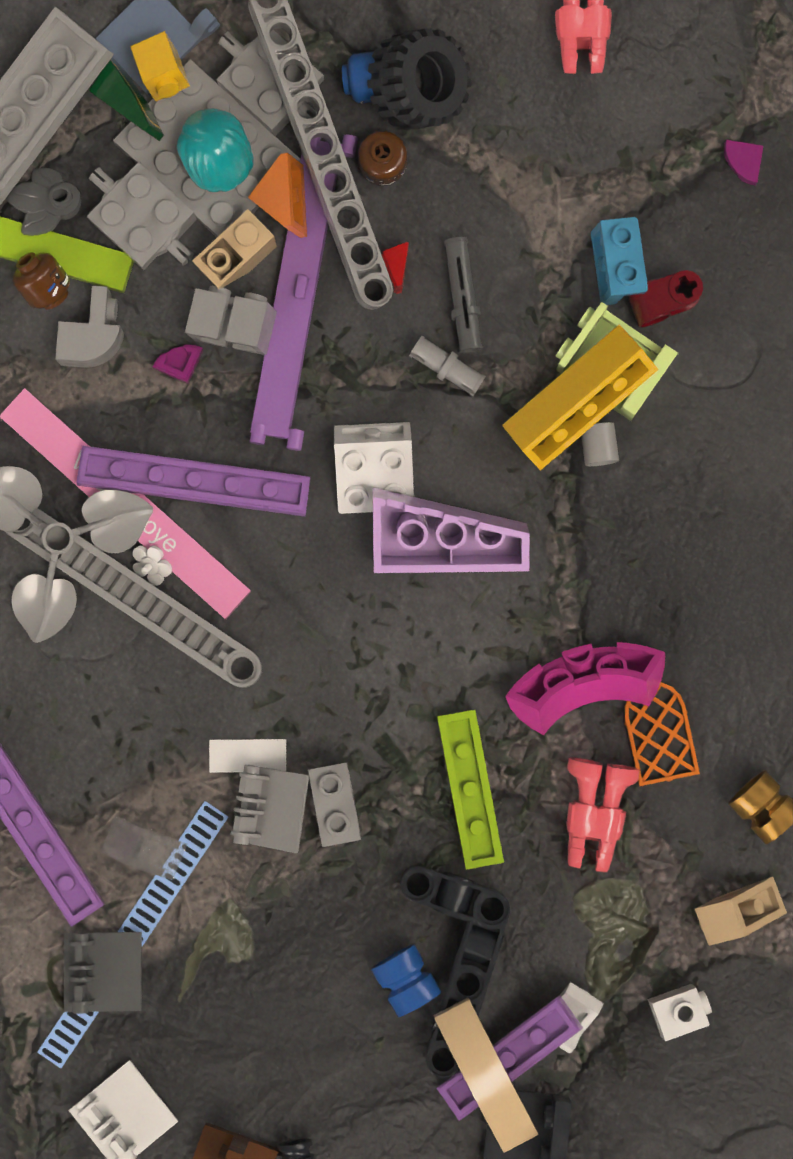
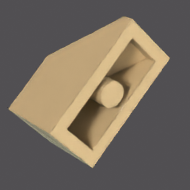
M773 877L721 895L695 908L700 927L709 946L745 937L787 913Z

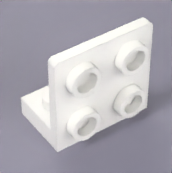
M410 422L334 426L339 513L373 512V488L414 497Z

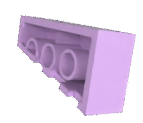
M373 488L374 573L529 571L530 533L527 523Z

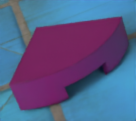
M726 140L724 143V156L729 166L741 181L756 186L763 146Z
M195 345L176 347L160 355L152 367L154 370L188 384L204 350L202 347Z

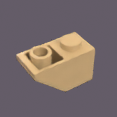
M247 209L195 257L192 262L218 289H221L249 273L277 245L274 235Z

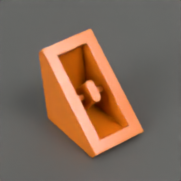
M283 153L279 155L248 198L299 238L307 237L304 165L289 153Z

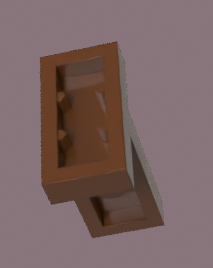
M206 1122L193 1159H276L278 1148Z

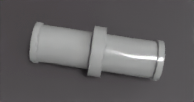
M424 336L420 337L409 357L416 359L438 373L436 376L441 381L444 378L449 380L472 397L486 377L484 374H480L458 360L457 357L459 355L453 351L451 354L447 353L425 339Z

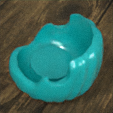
M215 108L196 111L187 118L177 141V151L192 181L199 188L209 192H228L244 182L254 166V157L250 142L240 121L233 114Z

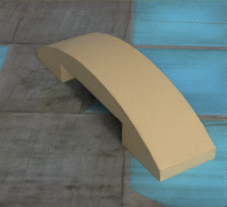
M469 998L433 1015L467 1085L503 1152L505 1153L539 1135Z

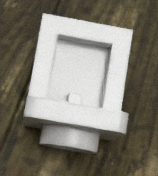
M570 982L560 996L583 1026V1029L559 1046L567 1053H572L576 1048L581 1035L598 1016L604 1004Z

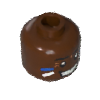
M376 131L368 135L361 142L358 150V161L363 177L370 183L379 186L390 185L402 177L407 166V149L403 141L396 134L388 131Z
M30 252L18 260L16 263L17 269L13 275V284L32 308L50 310L59 306L67 298L70 278L52 254L44 252L35 254Z

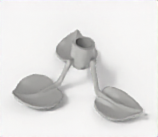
M0 467V530L7 532L16 531L22 526L25 518H27L43 531V546L51 553L47 577L45 578L39 574L28 575L17 583L12 593L14 614L33 642L44 641L58 633L70 620L76 608L77 596L73 584L65 579H54L58 555L67 552L72 547L74 536L91 531L92 543L101 551L120 553L130 549L139 540L153 513V507L148 502L129 492L104 490L90 496L82 506V515L88 523L87 525L72 530L64 523L56 522L47 525L31 513L39 507L42 500V490L38 479L31 472L20 467Z

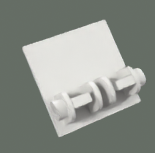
M130 1060L69 1110L107 1159H136L138 1154L178 1122V1119Z

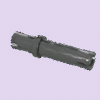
M453 237L444 241L454 310L450 313L451 320L456 321L459 353L469 354L483 350L478 318L481 317V308L476 306L473 275L467 245L468 238ZM458 262L461 263L464 290L460 288ZM463 301H466L469 329L466 328Z

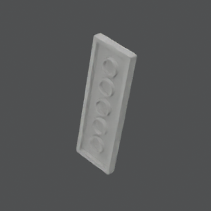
M54 7L0 80V205L114 55L57 7Z

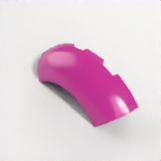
M617 642V647L593 648L592 644L575 647L561 652L562 657L544 666H541L539 663L514 684L507 693L506 700L510 709L522 722L542 735H545L548 729L562 716L589 703L604 700H625L649 707L662 680L665 668V652L643 645Z

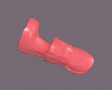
M563 0L564 6L555 11L556 35L560 41L564 73L576 74L577 50H590V73H602L605 64L607 40L611 34V9L604 5V0H587V8L585 9L580 7V0Z
M571 757L568 760L567 769L577 779L579 798L569 802L566 821L567 832H569L568 866L581 868L582 858L585 854L584 846L586 839L599 842L598 850H596L595 871L607 872L612 862L616 842L623 833L626 812L619 807L620 801L626 788L638 781L640 769L619 764H607L603 804L596 806V792L603 764L593 760Z

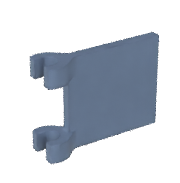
M134 0L95 39L114 54L112 57L148 94L149 91L143 84L130 46L165 31L177 49L180 60H182L200 41L213 34L220 27V23L207 8L201 11L193 23L190 24L168 0Z

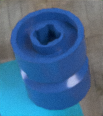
M415 944L395 952L371 968L379 985L382 988L391 989L387 999L397 1017H402L420 1008L442 992L431 973L421 972L424 962Z

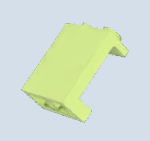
M601 302L596 310L589 307L577 324L582 331L575 341L568 337L557 352L556 357L561 361L556 370L562 374L620 324L659 369L613 408L631 421L678 352L666 344L661 348L607 311L608 306Z

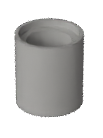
M614 423L594 424L581 436L585 466H602L619 462Z

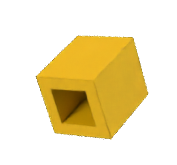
M165 31L130 46L143 84L156 102L163 98H170L179 91L190 87L178 51Z

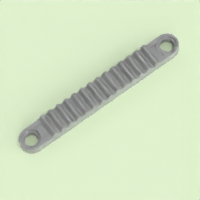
M38 508L31 512L47 525L58 522ZM32 522L24 530L5 531L9 536L50 562L51 553L45 549L42 543L43 531ZM79 535L74 536L73 545L67 552L58 555L57 568L230 684L239 688H247L254 685L260 679L262 663L254 652ZM241 657L250 659L254 666L252 675L245 680L237 679L232 673L233 662Z

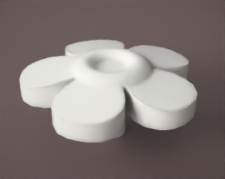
M153 545L147 549L144 546H138L133 550V557L137 560L133 565L135 574L140 577L147 575L148 581L152 585H160L164 581V577L172 573L171 564L167 560H161L164 553L159 547Z

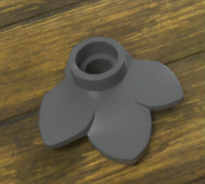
M51 168L34 169L31 178L32 182L16 185L6 197L11 206L26 213L21 232L23 235L28 236L41 235L53 231L60 220L74 217L78 213L82 202V197L77 187L71 183L64 182L60 173ZM67 196L64 201L57 202L58 199Z

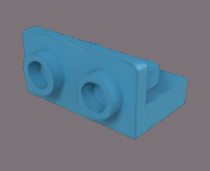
M630 217L601 220L590 233L600 302L606 305H613L626 295L644 294L648 290L638 219Z

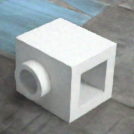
M692 984L647 999L660 1036L665 1041L710 1025L706 1016L712 1013L708 998L704 990L698 992Z

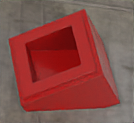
M409 242L382 251L383 254H381L392 282L393 291L396 294L402 293Z

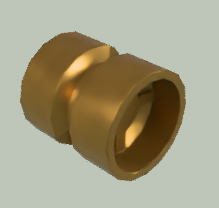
M766 770L756 775L744 785L728 804L743 820L750 819L752 821L751 829L765 844H769L793 825V799L789 795L781 796L779 794L780 785Z

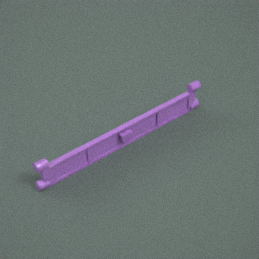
M343 135L341 146L345 157H355L358 141L356 136ZM320 137L311 140V149L315 154L324 156L330 153L328 142L320 141ZM301 155L300 163L304 165L307 237L299 238L290 230L287 231L273 307L277 314L267 355H264L250 431V443L264 445L266 436L288 439L286 448L295 451H301L304 431L291 429L328 229L327 219L303 155ZM333 173L324 177V185L331 192L335 190L337 174Z

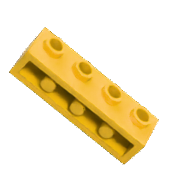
M619 324L502 426L526 456L541 471L659 369Z

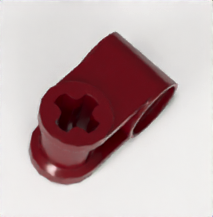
M684 270L660 279L647 281L648 290L644 294L627 296L638 326L643 328L694 308L702 295L703 282L695 272ZM680 284H683L686 289H693L689 298H686L683 293H676Z

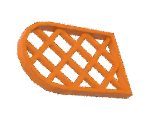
M660 682L657 693L663 687L668 689L673 696L667 704L656 697L653 698L652 701L664 708L657 720L645 713L648 708L646 705H643L640 710L631 704V701H626L624 706L625 726L635 768L640 769L638 759L649 766L643 777L640 771L639 786L663 781L670 782L673 779L700 774L685 704L681 695L672 686ZM676 698L681 707L682 714L671 707ZM629 708L638 713L631 725ZM668 711L680 718L673 731L661 723ZM641 717L654 724L647 736L635 729ZM683 723L688 740L677 734ZM658 727L670 734L663 746L650 739ZM632 733L643 739L637 751ZM673 738L686 745L678 757L667 750ZM647 743L660 750L653 762L640 755ZM689 749L693 766L682 760ZM663 754L675 760L668 773L656 766ZM679 764L691 771L673 775ZM653 769L665 776L646 781Z

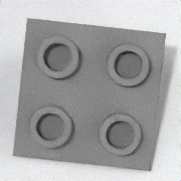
M244 765V772L239 773V777H241L239 793H243V796H236V800L242 801L241 808L234 807V811L239 812L240 816H235L233 830H231V835H234L233 843L252 844L298 853L309 775Z

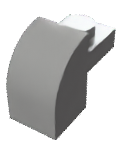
M92 286L89 323L58 321L55 359L61 366L96 367L109 361L120 349L124 339V331L120 325H110V321H116L118 302L116 298H112V293L108 287Z

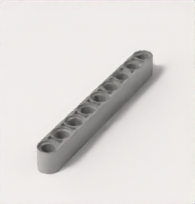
M248 0L249 12L355 298L366 309H378L392 297V282L288 0H276L277 4L272 8H263L256 0ZM274 29H283L288 33L290 42L286 45H277L272 42L269 33ZM288 65L298 66L303 72V79L299 82H291L284 76L283 69ZM303 101L311 102L317 110L316 117L312 119L301 117L297 112V104ZM318 137L324 138L330 145V153L324 156L315 154L311 149V140ZM333 173L340 176L343 180V190L340 192L328 190L324 185V177ZM345 209L352 211L357 219L356 226L350 229L342 227L337 218L339 211ZM354 246H364L369 251L370 260L368 264L359 265L353 261L351 250ZM374 281L381 285L383 296L380 301H372L367 298L364 291L367 282Z

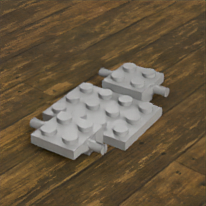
M274 30L269 33L272 42L275 44H287ZM229 31L224 34L225 38L223 36L220 38L218 44L225 48L234 58L231 65L217 78V83L190 59L183 66L190 87L179 91L170 98H163L157 102L153 98L148 103L164 134L162 139L158 141L130 122L113 141L136 165L116 182L103 172L100 167L94 170L96 175L92 173L89 177V180L104 192L101 202L87 215L88 220L143 270L157 256L167 251L181 262L183 266L188 263L187 258L191 260L194 253L178 239L196 220L218 237L247 209L254 214L259 208L248 196L280 154L289 153L299 162L301 160L276 137L290 120L259 36L245 46L232 36ZM288 65L283 69L287 80L299 82L303 79V72L298 66ZM312 65L320 85L324 80V75ZM307 101L297 104V112L301 117L305 119L316 117L317 112L307 104ZM210 108L227 111L233 114L244 128L251 145L254 166L244 182L228 192H209L199 188L192 181L182 164L177 151V141L185 121L196 111Z

